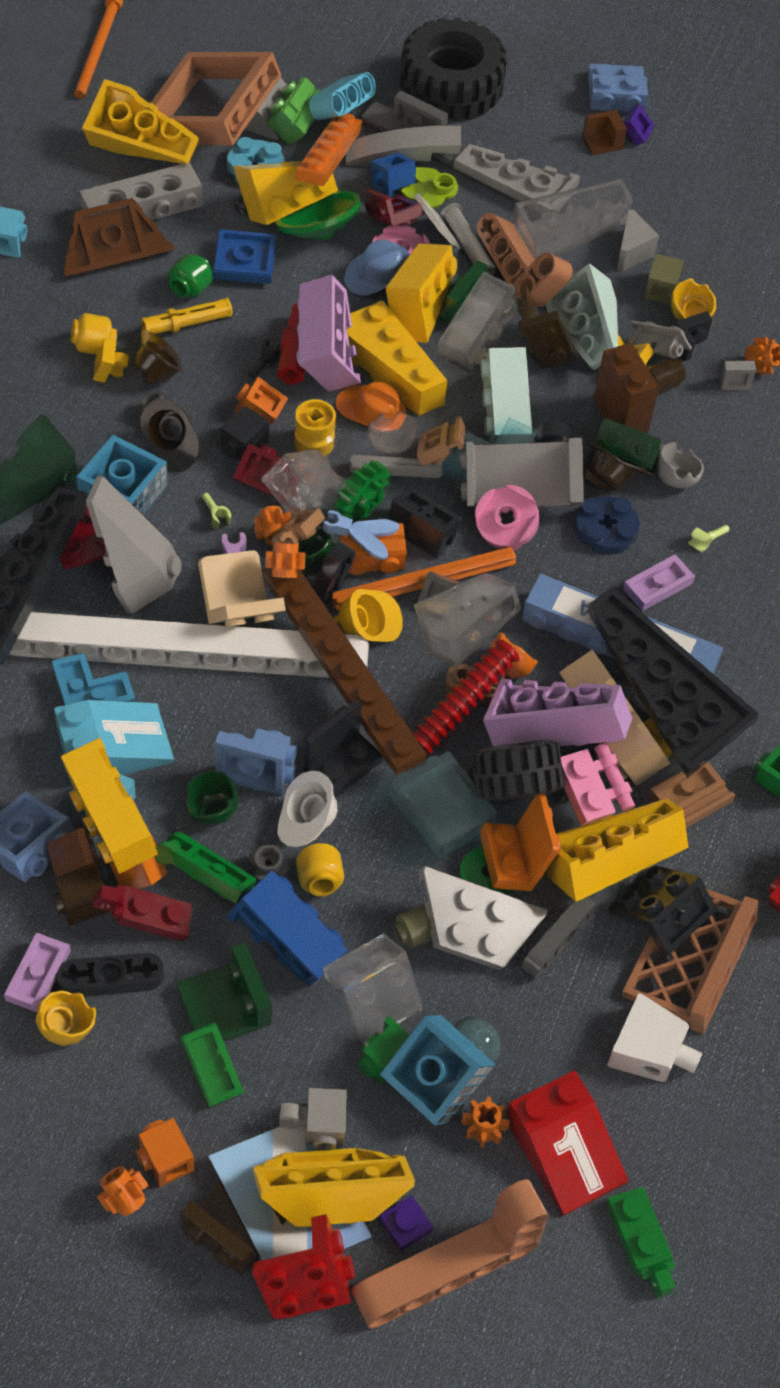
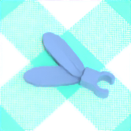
M328 511L327 520L323 522L322 529L328 534L336 533L346 537L349 534L372 557L380 560L388 558L386 546L377 537L396 533L399 530L398 523L388 519H377L352 524L353 519L344 517L337 511Z

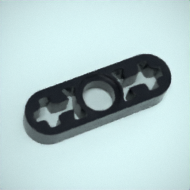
M152 953L71 959L60 965L56 973V980L59 991L81 993L84 996L151 991L158 988L163 982L164 966L162 960ZM151 966L152 973L149 978H144L143 967ZM126 967H131L132 980H127ZM106 968H116L120 971L121 976L117 981L107 983L100 978V974ZM89 970H93L94 983L89 981ZM70 973H77L76 984L69 983Z

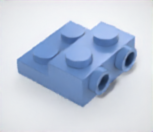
M589 64L590 109L629 111L631 107L640 104L645 111L648 90L647 77L644 76L643 66Z
M257 728L253 739L246 738L239 733L219 731L215 741V771L225 772L233 780L234 784L282 796L285 785L291 784L294 780L297 766L294 764L297 746L291 745V737L285 736L276 730L266 731Z
M26 791L0 812V863L3 869L23 882H26L32 876L42 875L50 861L47 844L74 831L69 817Z

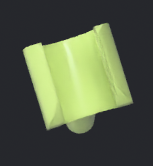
M204 493L202 499L212 514V527L219 529V517L224 518L227 524H230V510L225 506H217L209 493Z
M724 525L708 533L697 527L692 532L691 536L693 538L688 544L698 551L704 552L712 540L729 532V527Z

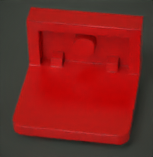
M327 1214L311 1218L312 1249L257 1261L252 1265V1274L273 1318H291L351 1303L349 1280L355 1278L352 1258L350 1255L344 1256L341 1232L339 1229L333 1230Z

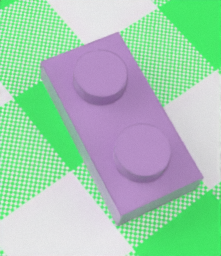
M675 554L626 580L623 590L644 611L692 585L695 575Z
M36 932L4 994L5 1001L37 1013V1006L50 993L56 981V973L60 965L67 960L71 952L70 945Z

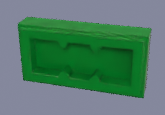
M216 1023L180 1037L207 1108L216 1106L244 1093Z

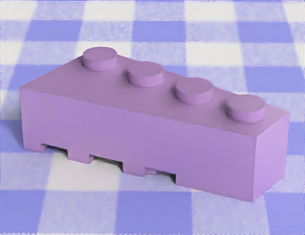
M500 679L483 722L493 746L538 740H553L559 742V746H582L589 743H613L625 740L632 721V715L621 685L581 683L576 688H568L566 682H554L550 687L538 686L537 681L525 680L522 685H513L511 679Z

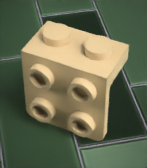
M256 551L213 555L199 559L198 566L209 624L225 622L226 628L246 624L245 619L254 618L255 623L274 620L275 613L286 611L284 597L267 600L260 558Z

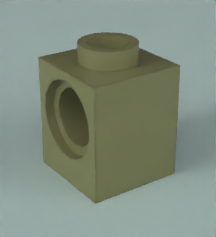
M655 254L644 299L671 305L672 292L679 283L684 260Z

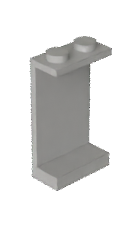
M569 438V442L474 445L473 442H466V451H461V470H467V482L461 483L462 501H467L469 509H476L479 500L486 492L494 488L495 490L504 488L505 485L519 486L528 491L533 496L537 507L584 505L582 438Z

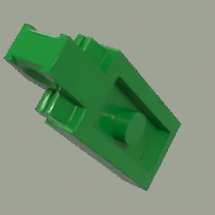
M644 1187L609 1197L606 1201L607 1208L635 1275L639 1274L641 1280L649 1278L657 1299L672 1294L673 1289L676 1287L670 1271L675 1269L673 1255Z

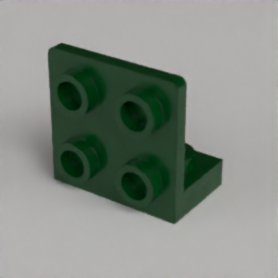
M246 943L231 947V962H228L226 966L177 983L178 992L194 1031L216 1023L223 1041L271 1025L272 1004Z

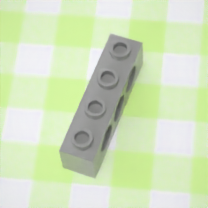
M190 162L188 165L180 164L80 191L81 210L133 198L142 208V212L151 220L203 206L202 184Z

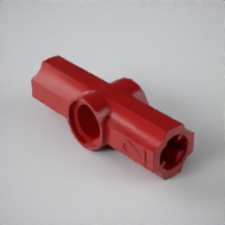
M297 303L293 304L288 327H284L281 357L278 366V378L288 385H296L298 382H302L306 371L299 365L296 357L297 350H299V336L297 333L299 309Z

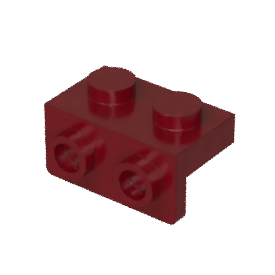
M373 189L365 190L366 199L364 200L366 212L373 219L392 227L395 225L407 226L414 223L415 218L424 215L421 203L400 195L390 198V196Z

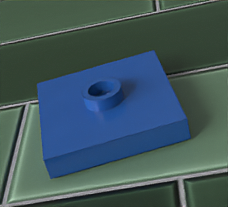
M218 229L212 269L213 279L271 284L277 234Z

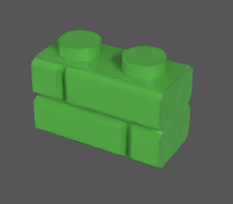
M302 77L296 82L293 80L289 81L281 90V93L284 95L283 98H278L269 108L272 114L267 120V125L275 133H279V136L288 145H292L302 138L315 120L310 112L309 102L311 97L318 93L319 90L314 89L315 86L306 77Z

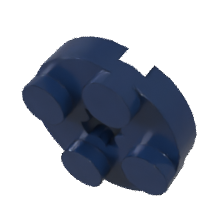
M624 497L588 498L584 500V505L581 506L577 513L575 532L583 544L586 542L593 546V551L600 554L613 555L624 552L628 549L629 544L636 540L640 523L637 513L631 508V502ZM609 522L613 524L612 529H606V526L600 523Z

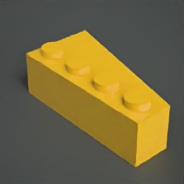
M666 798L557 833L556 835L560 839V851L550 863L546 872L547 877L575 902L582 900L689 848L684 811Z

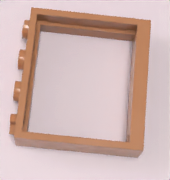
M187 52L151 103L157 106L158 110L167 117L173 118L199 138L197 145L233 146L282 75L273 52ZM199 79H243L218 116H173Z

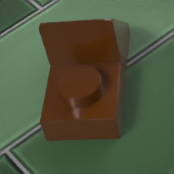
M85 828L76 829L47 844V850L56 877H62L96 865L98 869L102 868L94 840Z

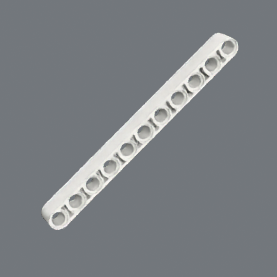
M31 612L10 652V655L52 659H61L85 653L87 661L330 678L299 631L235 626L226 628V626ZM345 634L364 664L368 667V641L358 635Z

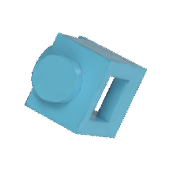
M0 207L1 255L19 258L21 255L20 242H24L27 235V225L24 224L25 216L22 211Z

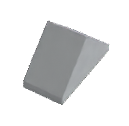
M628 209L617 271L623 272L655 256L659 235L635 210Z

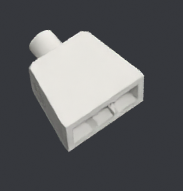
M638 993L612 1050L607 1066L656 1081L666 1082L673 1064L694 1073L702 1052L682 1044L689 1029L687 1022L645 995Z

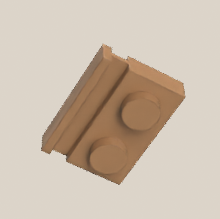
M460 416L456 418L455 424L451 426L446 422L420 434L416 456L422 467L429 463L437 465L445 461L451 453V448L455 446L459 450L463 448L466 426Z
M707 762L688 779L682 771L650 789L649 797L653 802L668 798L682 808L685 825L688 828L732 803L735 794L733 791L729 792L725 787L726 783Z

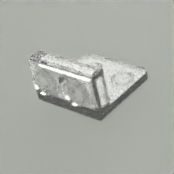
M316 450L284 454L261 479L286 512L290 511L292 517L299 511L319 508L322 511L325 506L334 505L335 501L341 496L338 494L340 492L339 488L343 481H345L342 477L336 475L329 466L328 458Z

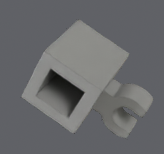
M309 1088L306 1106L294 1103H281L279 1127H305V1145H313L317 1150H334L336 1147H343L346 1134L347 1090Z

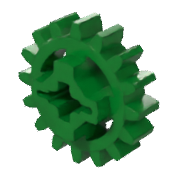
M371 460L369 464L364 463L361 468L355 469L354 473L341 484L340 492L338 493L341 496L335 501L334 504L337 507L333 511L353 519L352 524L368 517L371 511L384 500L385 492L383 489L389 484L387 479L391 475L388 472L389 469L374 460Z

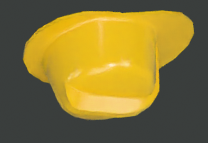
M356 589L340 605L339 615L334 617V620L337 624L341 625L345 634L358 635L367 641L373 642L394 641L400 636L403 628V617L395 599L388 593L377 590Z

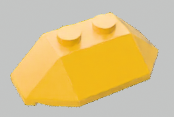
M360 1148L281 1153L267 1160L263 1165L259 1164L253 1167V1176L261 1199L295 1227H312L311 1218L327 1214L331 1224H353L356 1222L373 1221L412 1189L415 1184L414 1176L405 1156L395 1154L391 1157L382 1152Z

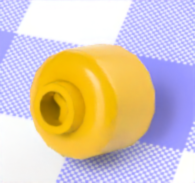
M83 313L79 319L73 320L70 342L75 344L78 352L97 355L104 338L116 341L117 329L112 328L111 320L107 316Z
M316 843L302 849L298 854L296 860L297 875L300 887L305 892L324 897L332 894L343 884L344 870L340 852L334 846Z

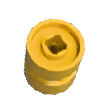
M311 399L301 403L295 411L294 446L297 452L304 457L319 459L327 456L334 448L336 412L329 403L318 399Z

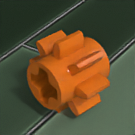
M767 337L754 338V345H748L746 348L745 361H755L756 372H759L760 375L773 374V367L780 365V345L775 343V339H768Z
M278 506L263 508L258 514L259 517H254V531L257 540L265 538V542L273 546L272 538L274 535L280 533L279 529L292 518L290 511L282 513L281 507Z
M273 543V551H266L265 568H272V577L297 578V569H305V553H298L299 544Z
M489 1096L486 1101L479 1104L472 1100L469 1107L471 1113H463L461 1123L464 1125H470L466 1131L465 1138L470 1139L473 1137L479 1141L482 1148L486 1142L492 1140L499 1144L502 1138L500 1131H508L510 1124L509 1120L501 1118L506 1106L501 1105L498 1107Z
M119 1166L109 1171L101 1179L100 1185L104 1191L97 1198L106 1211H111L113 1215L119 1211L121 1216H127L144 1204L146 1198L142 1190L149 1185L139 1170L135 1172L133 1168H130L127 1171L124 1166Z

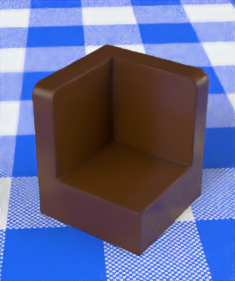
M617 110L591 114L585 117L582 138L591 155L623 150L627 128Z

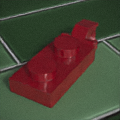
M102 885L94 893L92 907L112 912L111 917L117 919L116 924L178 941H184L189 937L192 907L190 903L124 885H117L115 888Z

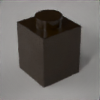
M97 865L55 879L57 893L52 895L53 904L58 916L65 914L69 926L109 913V911L92 907L94 893L104 885Z

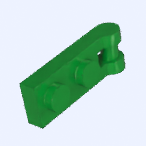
M182 832L173 833L166 841L156 846L158 855L155 856V859L163 865L173 864L186 872L192 879L202 882L216 891L222 898L230 900L235 904L253 889L257 880Z

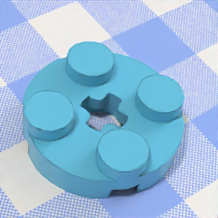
M249 137L240 138L237 141V145L228 153L227 170L229 174L231 173L235 176V181L238 183L233 166L252 165V162H259L258 164L284 162V156L281 152L282 148L275 142L252 140Z

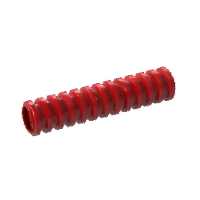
M497 639L495 648L490 647L488 649L489 654L482 655V661L480 663L476 662L473 665L475 669L473 671L468 670L466 672L467 677H462L459 680L460 685H454L452 687L453 692L445 695L446 700L444 702L439 701L437 703L439 707L437 709L433 708L430 711L432 715L430 717L425 716L423 718L424 723L416 726L417 731L412 733L426 754L431 755L433 753L432 748L434 746L439 747L441 745L439 741L441 739L445 740L448 737L446 733L448 731L453 732L455 730L454 725L462 722L461 717L463 715L468 716L470 714L468 710L470 708L474 709L477 706L475 702L477 700L482 701L484 699L483 694L491 691L490 686H496L499 683L497 679L499 677L503 678L506 675L504 671L506 669L511 670L513 668L512 663H517L520 660L517 651L506 641Z

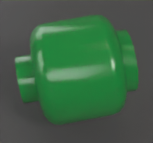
M189 253L182 256L168 272L169 285L172 291L179 297L189 299L198 297L213 280L209 262L196 254Z

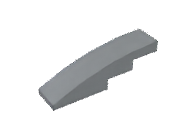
M461 126L402 128L355 139L346 153V166L371 167L370 161L397 152L414 161H431L432 153L460 154Z

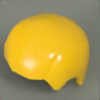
M692 278L686 279L678 283L673 290L671 309L678 320L706 311L712 318L716 311V297L707 284L701 285L695 283Z
M63 990L51 992L37 1006L36 1024L43 1037L60 1046L77 1044L92 1030L95 1024L96 1008L89 1007L84 999V995L81 993H70Z

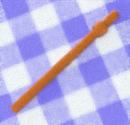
M106 0L105 13L74 91V95L78 99H83L86 95L116 13L121 10L124 0Z

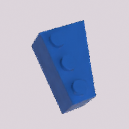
M272 870L226 915V918L232 923H235L238 919L254 931L250 935L252 940L258 945L263 940L267 942L278 953L275 959L310 987L348 949L343 945L344 941L339 933L332 928H327L318 919L319 915L315 908L308 902H302L293 892L294 889L291 883L285 877L277 875Z

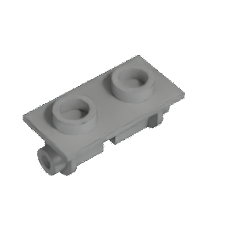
M631 321L635 332L628 337L627 344L649 343L654 351V355L672 359L680 357L683 349H692L684 331L676 326L666 327L656 325L650 321Z

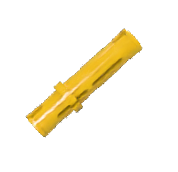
M226 297L184 309H167L166 313L141 318L142 330H147L154 334L168 331L176 333L179 332L180 328L220 318L232 317V305L229 298Z

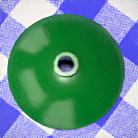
M336 191L275 221L279 231L290 236L304 239H328L334 235V232L342 229L357 214L361 206L360 197L355 192Z

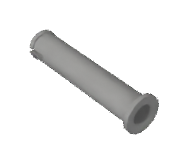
M459 203L447 205L441 211V219L448 223L473 265L477 260L487 264L486 278H490L495 274L496 266L463 216L461 205Z

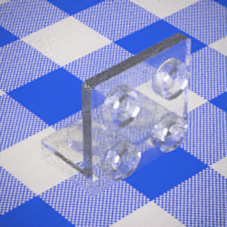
M384 933L322 968L325 979L344 996L357 1038L362 1043H365L372 1034L376 1032L381 1034L383 1032L384 1020L390 1016L399 1024L423 1009L406 951Z

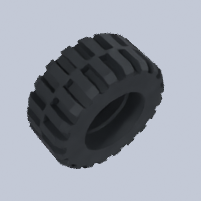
M439 18L437 22L432 20L425 22L423 27H417L406 38L402 48L400 87L403 89V92L448 113V118H452V121H460L461 118L473 119L477 114L483 115L488 112L490 108L497 104L502 96L507 65L505 47L495 33L491 34L489 28L484 25L480 27L475 21H461L462 18H454L453 20ZM445 68H457L461 70H449Z

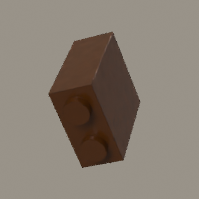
M632 343L604 350L593 399L605 419L608 418L648 434L659 391L657 382Z

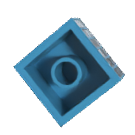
M115 435L109 438L76 476L77 489L85 491L87 495H89L96 477L103 476L142 515L145 514L168 486L167 461Z
M442 1015L424 1016L380 1075L431 1123L440 1125L453 1121L496 1064Z

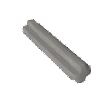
M351 455L349 469L351 473H354L355 469L361 468L364 463L369 464L371 460H374L388 468L390 476L440 478L442 475V462L437 465L429 463L422 467L418 458Z

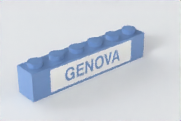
M540 574L525 601L522 621L529 623L534 628L556 634L566 641H573L590 650L593 649L595 653L604 654L615 659L587 612L589 604L597 599L598 596ZM649 618L710 672L715 673L723 647Z

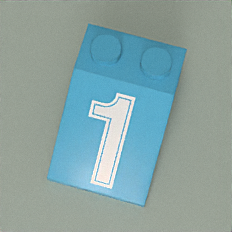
M86 700L54 708L57 731L64 754L101 738L112 767H116L121 775L174 763V757L157 703Z

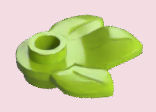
M416 167V182L401 189V193L405 198L417 202L414 196L419 193L432 208L441 206L445 200L456 196L458 184L451 174L439 173L433 168Z

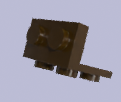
M521 288V299L517 300V305L522 320L518 322L522 338L528 339L531 357L533 359L537 358L542 369L577 360L576 350L558 311L540 315L528 288Z
M221 1180L199 1206L191 1200L181 1211V1229L184 1235L194 1244H201L208 1249L214 1259L228 1270L233 1269L242 1277L260 1256ZM273 1209L283 1226L287 1219Z

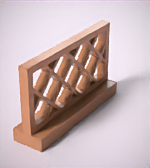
M707 889L716 908L722 906L733 910L730 917L715 922L711 915L707 919L709 925L696 929L685 940H690L696 953L678 959L675 951L670 954L672 961L655 967L650 956L653 952L659 951L650 934L622 991V997L635 1002L638 993H641L680 1019L689 1022L691 1030L704 1034L757 921L758 900L745 896L743 901H739ZM713 932L718 941L717 945L701 950L696 938ZM700 961L705 970L703 975L688 979L682 966ZM677 969L682 982L664 988L658 974ZM653 977L658 987V990L647 994L635 990L638 981ZM686 989L691 998L687 1009L672 1004L668 995Z

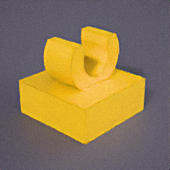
M104 338L95 357L93 380L105 383L109 374L115 377L123 376L124 367L128 366L129 356L122 352L115 353L116 341Z

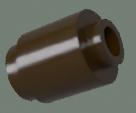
M666 358L647 367L659 386L658 395L680 386L681 382L686 378L685 368L677 358Z

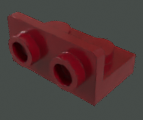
M248 444L232 478L241 484L291 505L303 479L308 481L310 474L304 468L305 463L292 456H288L287 459L276 456L277 451L264 444H260L259 447Z

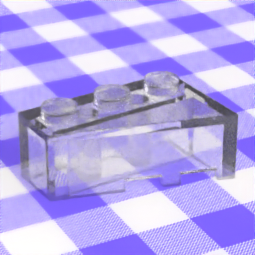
M483 271L437 343L440 358L470 373L477 365H480L489 348L495 344L518 315L515 286Z

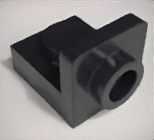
M707 311L678 320L675 323L676 327L684 331L692 347L691 350L683 349L681 357L684 361L691 359L695 344H699L708 338L713 319Z

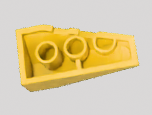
M106 79L103 80L82 127L91 146L117 154L187 165L199 141L195 134L173 118L167 117L153 103H148L134 89Z

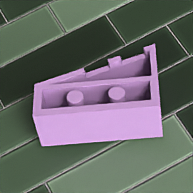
M333 275L300 284L299 298L297 299L299 309V324L297 325L299 350L296 353L299 365L328 392L360 384V374L353 372L351 359L352 356L356 355V348L354 345L349 346L347 329L352 327L347 290Z

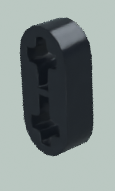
M342 542L335 544L328 552L312 586L318 597L325 603L332 600L333 592L341 589L355 558V551Z

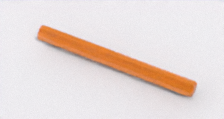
M511 547L339 590L332 593V603L335 609L339 611L340 605L356 589L382 591L388 593L391 597L422 590L427 573L430 571L453 580H460L503 569L516 564V554Z

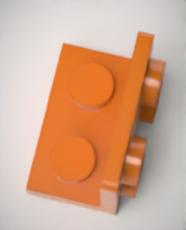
M545 794L534 797L517 825L484 823L479 830L494 889L532 891L540 878L544 876L550 863L558 855L560 839L555 833L552 810L548 806Z

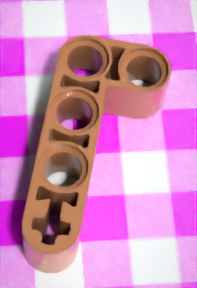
M493 213L484 214L478 221L477 233L513 294L518 299H521V288L527 287L537 307L545 306L571 279L572 266L568 261L547 252L540 254L534 259L517 229L510 221Z

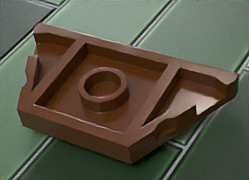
M133 198L75 211L63 276L67 278L172 252L175 250V247L157 229L158 226L151 218L142 212V208Z

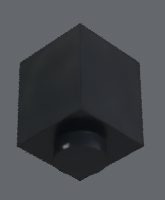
M247 406L240 409L221 426V448L226 454L236 457L240 461L248 444L259 447L260 444L265 445L269 442V421Z

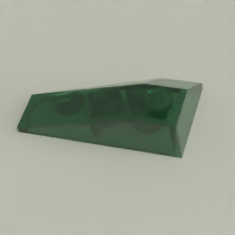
M40 414L21 434L16 442L20 448L12 460L8 461L5 459L0 466V525L48 498L58 487L62 488L66 482H71L76 475L75 450L48 417Z

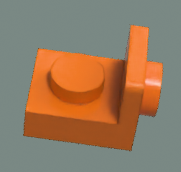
M257 377L250 386L245 383L236 395L235 399L239 402L234 412L237 413L244 406H247L268 420L271 425L279 416L288 397L260 377Z

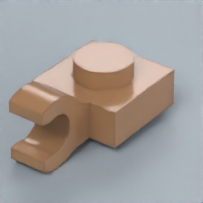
M314 508L297 512L279 529L280 533L274 535L272 543H282L284 541V543L299 544V539L306 540L317 532L316 527L325 519L321 510Z

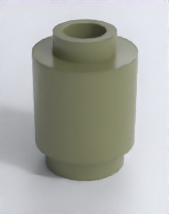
M425 904L396 916L397 924L393 925V930L401 945L406 944L412 949L432 940L430 932L431 921L427 917Z

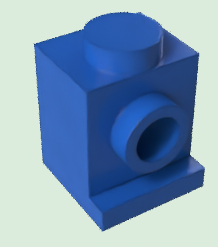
M398 152L370 161L371 188L375 191L393 196V191H399L404 186L415 183V161Z

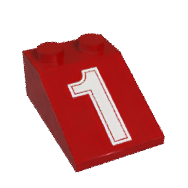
M575 1070L509 1103L505 1119L510 1121L509 1127L562 1217L628 1184L629 1180L595 1101Z

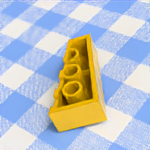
M383 300L350 313L352 327L347 329L349 346L354 345L356 348V355L351 357L352 365L356 368L361 366L370 374V379L374 382H384L394 387L399 394L401 402L418 416L445 404L447 379Z

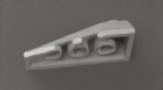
M97 476L86 504L96 536L103 538L106 554L103 556L105 565L112 566L116 580L111 583L114 594L127 614H134L173 588L175 580L181 572L182 563L171 543L103 476Z

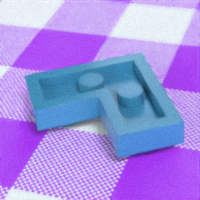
M85 653L52 661V669L64 705L86 700L136 702L126 671L93 680Z

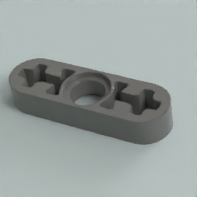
M588 897L577 902L574 901L528 953L521 965V969L534 979H538L588 923L595 913L598 904Z

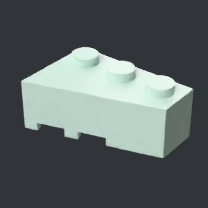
M526 347L489 348L486 359L481 360L483 406L486 407L487 411L485 435L490 436L491 445L529 443L532 436Z

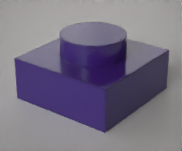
M640 104L631 107L623 121L627 128L626 133L631 137L636 146L646 142L655 126Z
M412 1195L379 1216V1222L400 1253L433 1232V1225Z

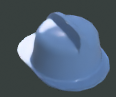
M381 239L372 242L365 249L364 253L353 259L346 268L344 275L346 287L352 293L359 296H369L385 289L410 256V253L404 247L389 240Z

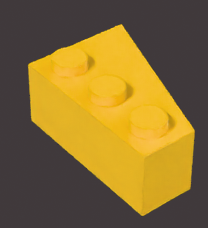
M302 161L233 166L250 221L265 225L275 222L338 191L334 174L331 175L324 186L295 180L296 170Z
M98 738L62 755L61 759L74 788L73 791L69 792L73 805L77 812L85 811L87 816L82 818L91 838L97 835L100 838L101 843L97 844V848L105 864L113 862L117 872L120 874L158 855V852L131 795H128L119 779L121 777L116 767H112L105 750L106 748L101 738Z

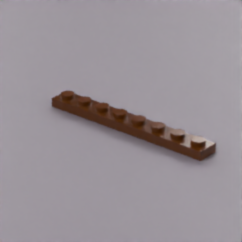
M263 568L262 575L264 581L276 598L284 597L285 612L347 704L350 705L355 700L362 704L360 723L394 774L398 775L426 762V752L301 570L297 569V578L272 577V568Z

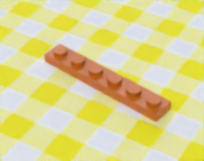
M349 113L334 117L298 166L295 180L324 186L361 132L363 120L355 119V116Z

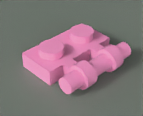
M602 743L594 748L599 758L596 761L592 760L588 749L561 757L565 783L563 787L581 826L612 816L616 812L612 804L613 801L618 800L622 811L635 807L630 795L633 791L629 783L624 782L617 767L620 763L616 759V754L611 753L607 743ZM605 772L612 788L605 789L599 773Z

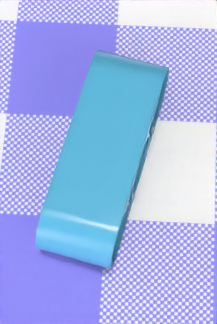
M369 72L342 77L314 94L309 102L312 116L318 121L339 117L364 103L375 94L376 84L373 76Z

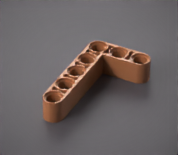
M528 1179L518 1181L499 1194L491 1219L362 1280L350 1292L368 1328L379 1327L530 1253L539 1245L549 1215L531 1182Z

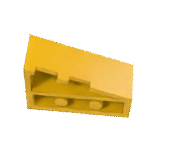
M419 243L385 287L389 309L416 342L428 343L456 273L457 260L453 257L452 245Z

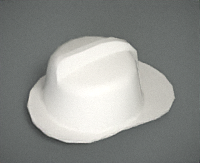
M309 771L302 773L287 788L277 831L280 841L287 846L300 847L309 844L324 829L330 826L336 817L338 810L337 800L333 795V785L329 777L322 772Z

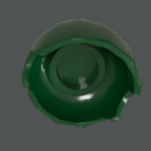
M316 527L317 532L306 540L299 539L298 553H305V569L303 571L321 568L328 552L333 547L330 534L324 532L319 527Z
M211 770L200 773L186 785L187 801L185 802V807L189 817L199 825L213 827L229 821L237 810V790L233 780L225 772Z

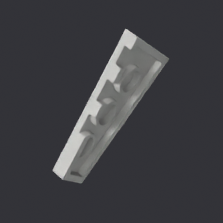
M469 144L454 160V169L548 216H551L579 185L580 175L571 173L568 177L558 174L556 168L546 166L545 169L529 165L530 161L521 158L509 160L505 158L503 153Z

